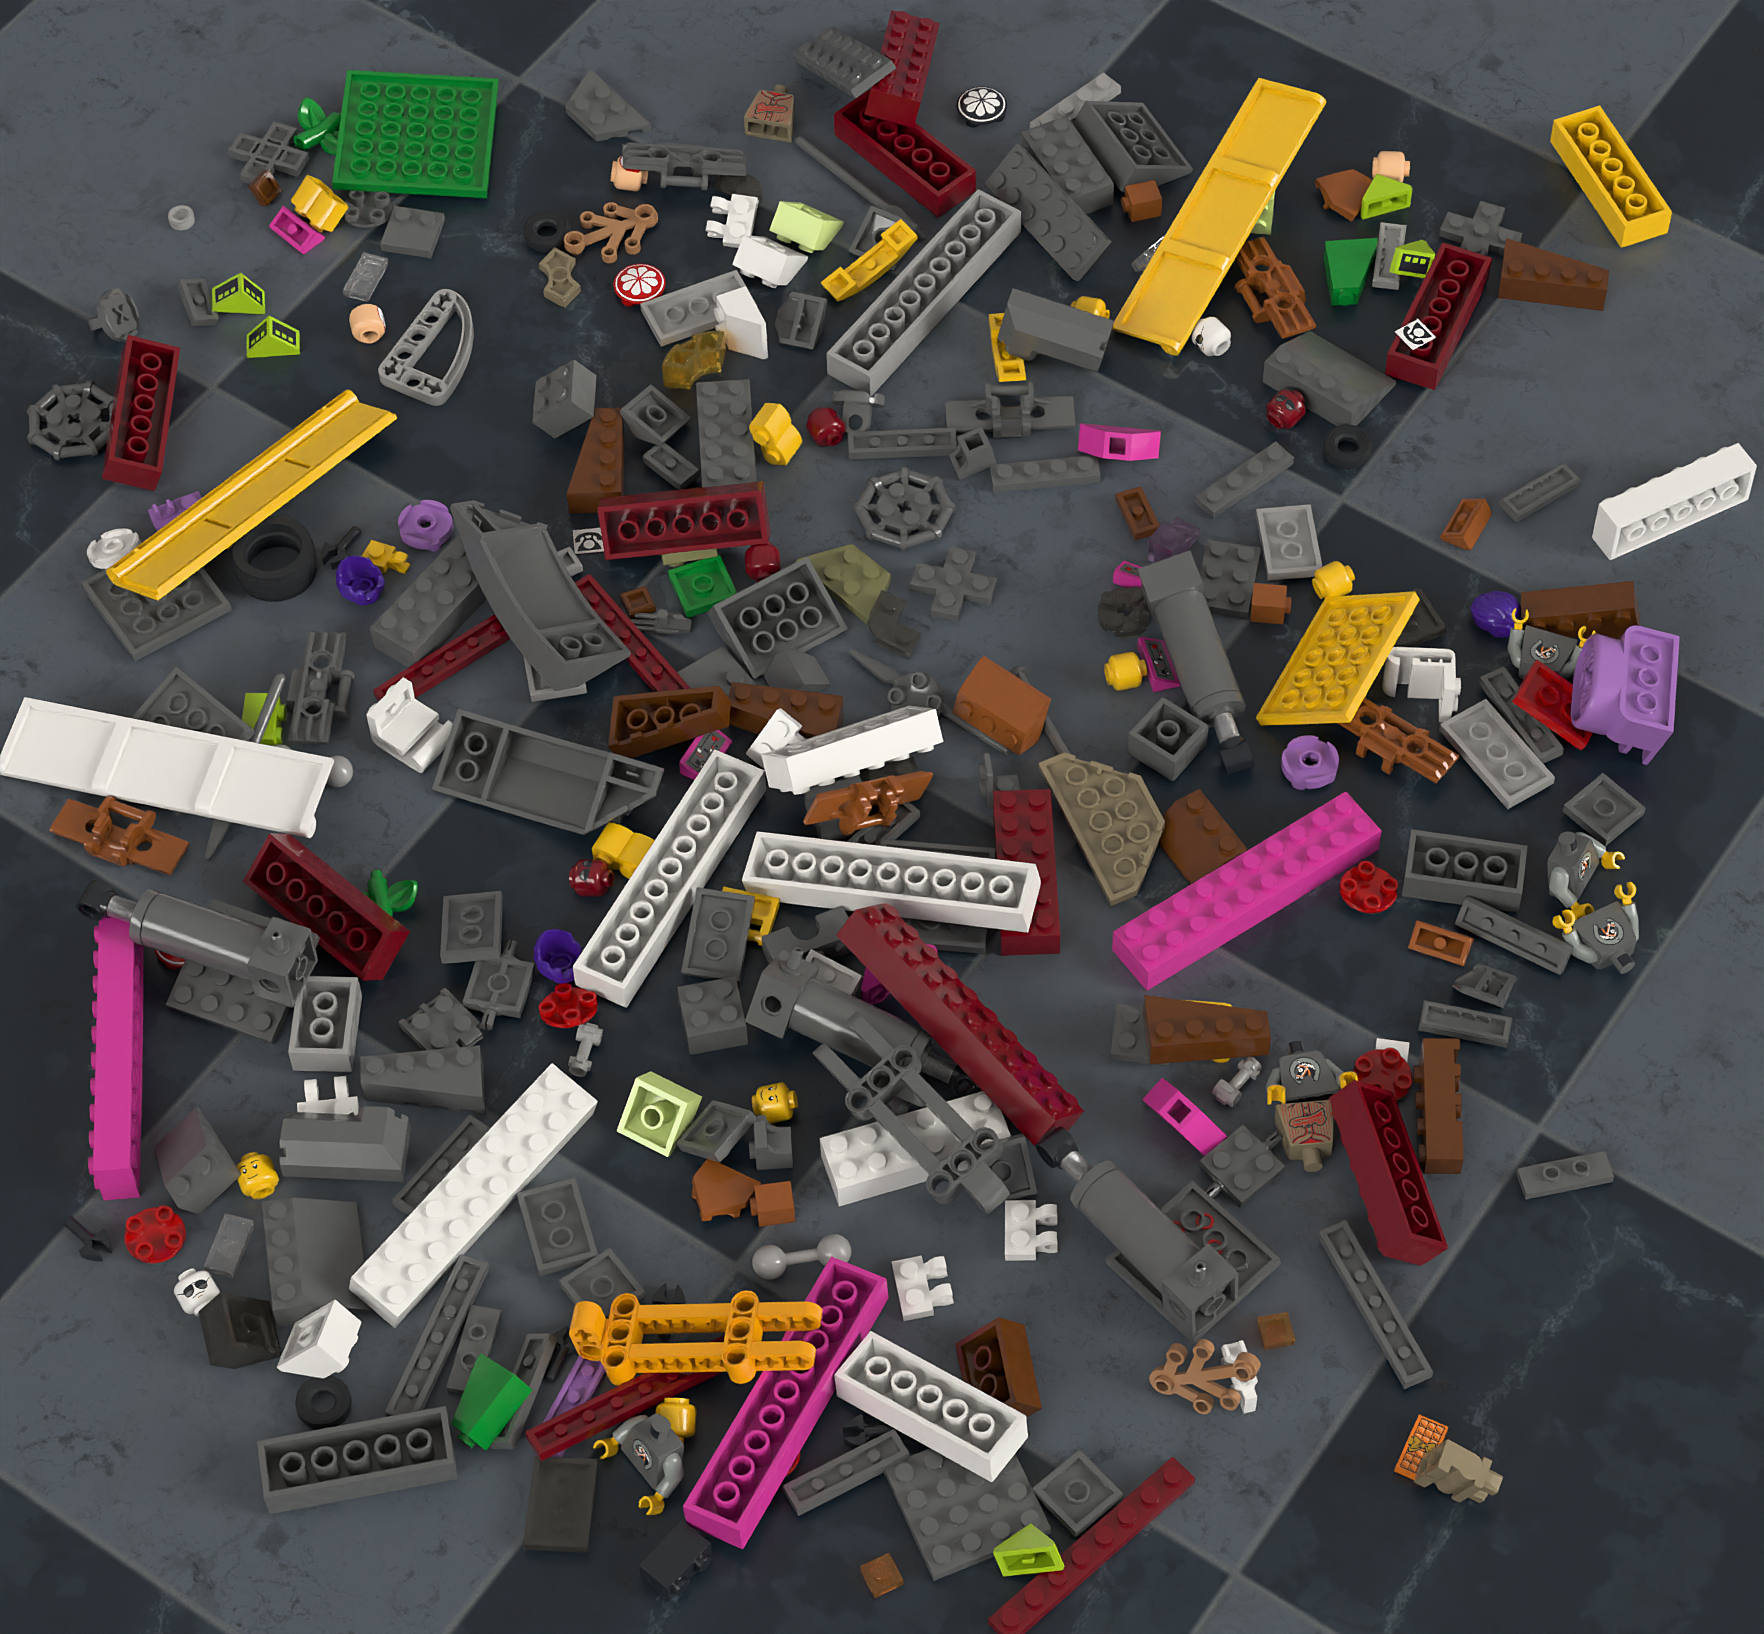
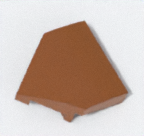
M1351 169L1317 178L1314 182L1316 187L1320 188L1325 201L1324 209L1327 210L1330 207L1352 222L1362 206V198L1373 180Z
M707 1159L692 1180V1197L696 1199L700 1208L701 1220L710 1221L712 1216L726 1214L739 1218L741 1208H745L750 1203L749 1198L755 1197L754 1186L761 1185V1182L716 1161Z

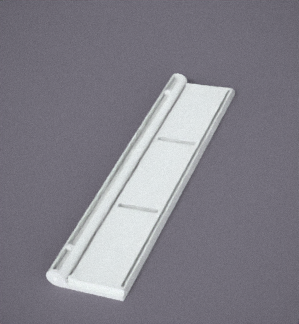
M24 697L0 754V775L106 797L109 795L120 800L311 838L316 828L314 813L334 764V759Z

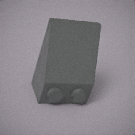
M194 1108L154 1146L164 1186L180 1209L201 1214L241 1175L200 1108Z

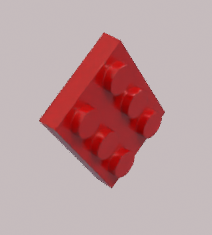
M1536 660L1529 668L1512 702L1579 750H1582L1588 744L1593 732L1577 729L1572 724L1571 702L1573 684L1539 660Z

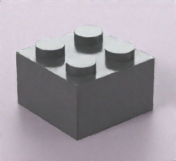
M572 360L548 375L541 377L536 381L532 423L553 438H557L593 418L597 375L576 360Z
M1162 697L1129 732L1127 753L1169 780L1174 781L1207 745L1208 725Z
M736 976L677 987L679 1006L690 1055L748 1044L747 1026Z

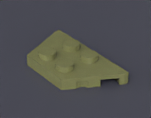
M853 544L808 556L828 594L871 627L875 621L877 609L881 607L883 602V595L890 585L891 574ZM802 557V558L797 559V560L795 561V563L798 562V561H800V560H802V559H804V558H806V557Z

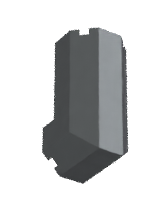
M1013 288L1007 302L998 339L1001 343L1003 340L1008 354L1028 361L1035 359L1036 355L1042 354V356L1048 355L1098 372L1115 320Z
M374 1106L359 1108L358 1114L355 1116L354 1112L350 1114L288 1112L287 1116L283 1118L280 1135V1148H283L284 1156H286H280V1167L283 1177L404 1182L411 1133L409 1118L401 1114V1119L394 1116L395 1110L389 1107Z

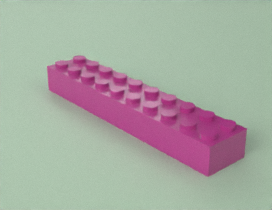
M1344 792L1113 931L1112 951L1148 991L1379 850L1382 830L1351 796Z
M103 917L99 921V925L94 926L95 942L98 943V950H94L93 960L95 968H98V975L93 976L94 993H97V1001H92V1013L94 1019L97 1018L96 1026H92L91 1029L92 1042L96 1044V1052H91V1066L95 1070V1078L90 1079V1089L92 1096H95V1104H90L91 1122H94V1130L89 1131L90 1148H93V1156L88 1158V1168L90 1175H94L95 1189H100L103 1200L139 1198L141 1178L144 946L131 941L129 922L114 917Z
M831 1256L805 1300L806 1302L815 1303L822 1308L819 1328L811 1331H787L781 1340L805 1341L814 1345L816 1355L813 1367L808 1370L762 1372L683 1505L685 1520L690 1527L743 1549L836 1390L834 1374L868 1335L889 1298L886 1278Z

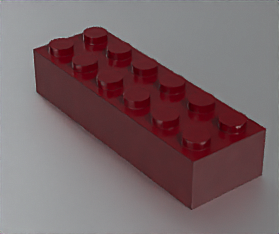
M891 10L880 54L892 60L896 69L871 87L864 115L914 128L940 23L934 22L929 18L912 16L904 11L897 12Z
M871 88L834 113L835 136L938 218L976 192V170L917 123L912 128L864 115Z
M1442 242L1400 327L1402 328L1419 319L1436 338L1412 350L1396 335L1387 354L1386 375L1436 390L1489 280L1491 257Z
M131 335L127 336L121 353L102 479L147 490H156L163 468L180 347Z
M764 481L601 498L597 507L605 560L769 543L771 535Z
M1051 789L993 791L996 859L1036 864L1041 880L1029 931L1020 932L1000 929L1001 956L1060 954V923Z
M269 833L242 881L292 923L311 929L312 933L320 937L318 944L362 980H383L410 933L407 928L290 834Z
M1357 1080L1352 1081L1329 1097V1101L1332 1107V1116L1337 1122L1341 1133V1142L1346 1148L1350 1159V1168L1355 1174L1359 1186V1194L1364 1200L1368 1212V1220L1373 1226L1377 1238V1247L1383 1256L1422 1266L1447 1250L1448 1245L1394 1093Z

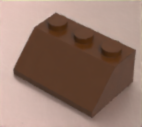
M1200 789L1175 801L1162 816L1165 820V828L1158 844L1190 885L1248 851Z
M998 1317L955 1343L963 1382L1026 1415V1418L1042 1409L1024 1324Z

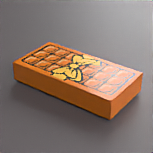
M1419 1415L1394 1472L1414 1480L1423 1454L1434 1447L1436 1448L1437 1445L1443 1442L1448 1426Z

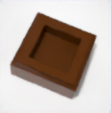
M263 170L248 185L261 206H268L282 191L269 170Z
M646 586L620 594L621 602L629 619H636L634 616L636 613L650 614L656 612V606Z

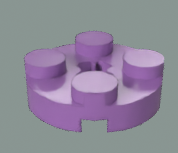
M434 500L420 501V505L412 507V504L407 506L401 512L398 519L402 542L416 549L437 551L450 538L453 532L452 516L449 514L448 508ZM425 522H430L431 526L422 528L420 524L425 525Z
M1306 735L1297 737L1288 744V747L1282 754L1281 768L1283 774L1291 781L1294 788L1299 790L1320 788L1335 780L1339 756L1331 743L1327 741L1326 744L1319 741V737ZM1307 758H1310L1312 762H1317L1313 766H1308L1304 763Z

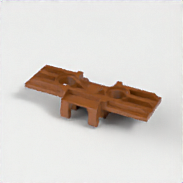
M1265 237L1244 242L1235 259L1246 278L1239 280L1235 288L1238 293L1243 295L1253 312L1252 318L1254 321L1262 323L1271 320L1282 339L1316 328L1314 320L1304 305L1306 301L1305 291L1290 265L1282 264L1281 260L1278 261ZM1265 265L1269 269L1267 271H1258L1255 267ZM1254 290H1257L1260 294L1266 292L1269 296V299L1264 300L1263 308L1255 297Z
M1366 698L1363 699L1351 722L1338 723L1361 737L1356 749V755L1365 758L1369 749L1381 756L1383 759L1382 771L1387 774L1392 772L1395 762L1397 764L1403 763L1432 782L1437 783L1459 758L1458 754L1430 738L1429 731L1421 728L1418 729L1392 713V709L1388 706L1381 705L1379 707ZM1368 716L1374 723L1370 725L1364 724L1360 721V718Z
M918 771L896 777L890 775L884 778L850 784L846 788L819 793L807 811L803 822L805 825L839 818V828L843 835H850L854 830L881 825L882 827L889 826L897 816L895 811L898 805L920 799L933 774L932 772ZM872 805H878V813L869 815Z
M109 795L98 809L68 799L49 829L51 833L84 844V849L89 855L122 867L128 863L132 865L137 863L170 876L190 845L188 841L151 828L156 819L154 811L147 810L145 812L116 801L115 797ZM111 812L137 820L139 823H132L127 829L117 827L112 824ZM94 824L92 833L87 832V828ZM142 842H150L152 844V847L147 851L137 850L138 845Z

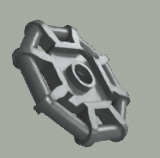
M91 380L80 384L53 385L52 389L45 396L27 409L29 416L28 441L30 444L37 445L53 455L55 460L61 461L67 457L92 455L94 457L98 455V451L108 441L115 395L112 396L95 385V382ZM93 396L104 403L98 406L92 402ZM57 399L58 404L50 411L45 410ZM109 414L110 421L102 422L103 416ZM74 419L80 420L79 423L73 422L72 424H70V421ZM40 421L47 422L48 428L40 430ZM52 438L59 442V444H54L49 439ZM80 442V445L73 446L72 443Z
M902 466L900 470L878 477L871 476L867 479V486L858 502L854 503L853 512L858 515L866 531V537L870 541L878 540L899 547L901 551H907L909 547L931 540L938 541L942 538V531L950 516L955 513L956 506L947 495L941 478L938 476L931 477L909 470L908 466ZM908 481L923 485L925 487L924 489H920L909 485ZM892 484V485L889 487V489H886V488L884 487V486H886V485ZM874 494L880 497L877 504H869ZM935 494L940 504H932L930 497ZM908 507L911 511L906 510L904 513H901L900 508ZM870 516H877L881 522L874 524ZM932 516H938L934 524L929 523ZM918 529V532H920L911 535V531Z

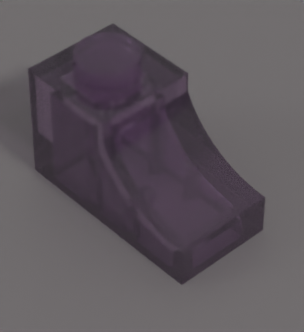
M1176 517L1170 524L1163 521L1149 539L1148 560L1155 563L1187 552L1200 536V528L1179 517Z

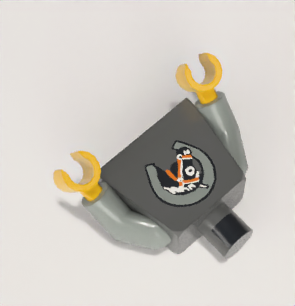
M1515 608L1511 614L1514 628L1510 630L1508 653L1512 664L1519 668L1518 677L1524 679L1529 668L1536 660H1539L1566 680L1573 676L1580 651L1587 640L1583 638L1586 626L1579 629L1578 636L1581 641L1577 645L1578 640L1527 625L1525 630L1522 629L1523 624L1529 617V613L1526 609L1525 618L1517 620L1515 618Z
M1567 831L1560 834L1559 841L1548 858L1549 895L1557 897L1566 908L1570 907L1575 915V920L1594 912L1591 904L1579 905L1577 901L1596 870L1599 858H1601L1604 868L1620 869L1615 864V860H1624L1625 857L1621 852H1607L1604 845L1585 833L1577 832L1574 834Z
M1627 882V895L1622 892L1621 885L1615 887L1614 893L1616 897L1622 899V904L1616 901L1575 920V915L1572 911L1564 910L1562 915L1565 918V923L1560 915L1554 916L1553 925L1558 929H1563L1562 936L1565 942L1574 946L1571 953L1572 956L1591 963L1596 969H1603L1614 964L1621 974L1627 973L1634 967L1635 963L1630 956L1634 953L1636 942L1639 939V919L1635 902L1631 901V898L1636 893V887L1632 882Z
M1293 1041L1286 1045L1288 1055L1280 1057L1278 1067L1271 1071L1265 1086L1267 1104L1271 1105L1272 1101L1288 1104L1329 1100V1097L1339 1091V1087L1342 1089L1352 1081H1358L1357 1074L1355 1072H1343L1329 1059H1325L1321 1051L1305 1052L1303 1042Z
M654 1414L650 1417L640 1415L624 1422L612 1433V1438L596 1441L593 1448L597 1449L605 1446L606 1453L600 1457V1459L616 1455L618 1444L622 1445L621 1450L656 1492L653 1496L642 1497L639 1501V1508L650 1506L646 1515L660 1514L664 1509L663 1498H668L684 1477V1445L671 1429V1423L667 1418L662 1417L660 1414Z

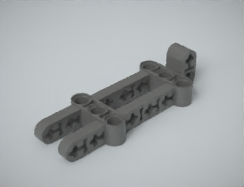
M855 1012L846 1021V1024L881 1060L860 1080L824 1042L812 1052L819 1062L848 1091L845 1097L846 1106L858 1120L866 1121L874 1117L929 1174L926 1180V1187L936 1202L940 1204L951 1203L966 1190L972 1200L989 1215L1010 1195L1005 1184L989 1168L1001 1156L1003 1151L1002 1143L994 1130L987 1127L974 1131L919 1075L922 1065L914 1049L909 1045H899L893 1048L858 1012ZM903 1058H912L910 1065L899 1067V1063ZM890 1078V1082L886 1087H877L879 1080ZM906 1086L962 1142L942 1163L886 1106ZM868 1099L865 1107L855 1108L858 1100ZM988 1139L994 1140L993 1146L990 1149H980L983 1141ZM969 1160L972 1162L970 1168L966 1171H958V1165L962 1161ZM940 1182H949V1186L944 1192L935 1191L936 1186Z

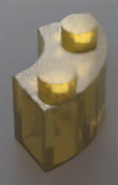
M724 331L698 333L692 335L691 340L681 345L676 344L666 355L662 364L664 386L691 389L694 381L708 373L721 372L726 354Z

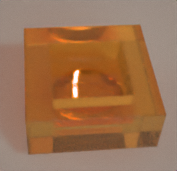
M1288 1312L1257 1317V1326L1264 1350L1295 1345V1336Z
M889 1553L860 1566V1571L874 1598L903 1585V1578Z

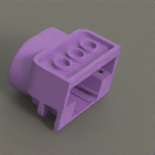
M1635 625L1629 627L1620 639L1600 634L1591 635L1580 651L1574 671L1571 702V721L1573 726L1577 729L1607 735L1610 740L1619 743V752L1627 754L1632 747L1643 749L1642 764L1648 765L1674 731L1680 636Z

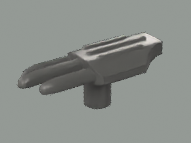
M665 609L658 610L657 614L636 613L634 615L636 618L655 619V621L630 619L634 625H640L636 627L642 631L667 634L691 633L692 620L685 618L681 613L667 612Z

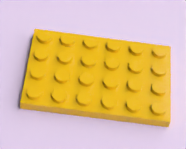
M1415 591L1326 597L1256 716L1259 724L1266 726L1351 722L1420 600Z

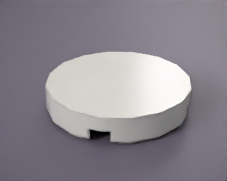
M114 529L101 535L102 539L97 543L96 540H93L87 548V556L94 567L107 569L140 545L141 540L136 532L133 533L130 529Z

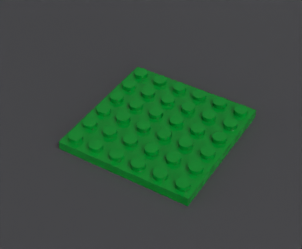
M347 70L332 180L333 190L487 198L499 79Z

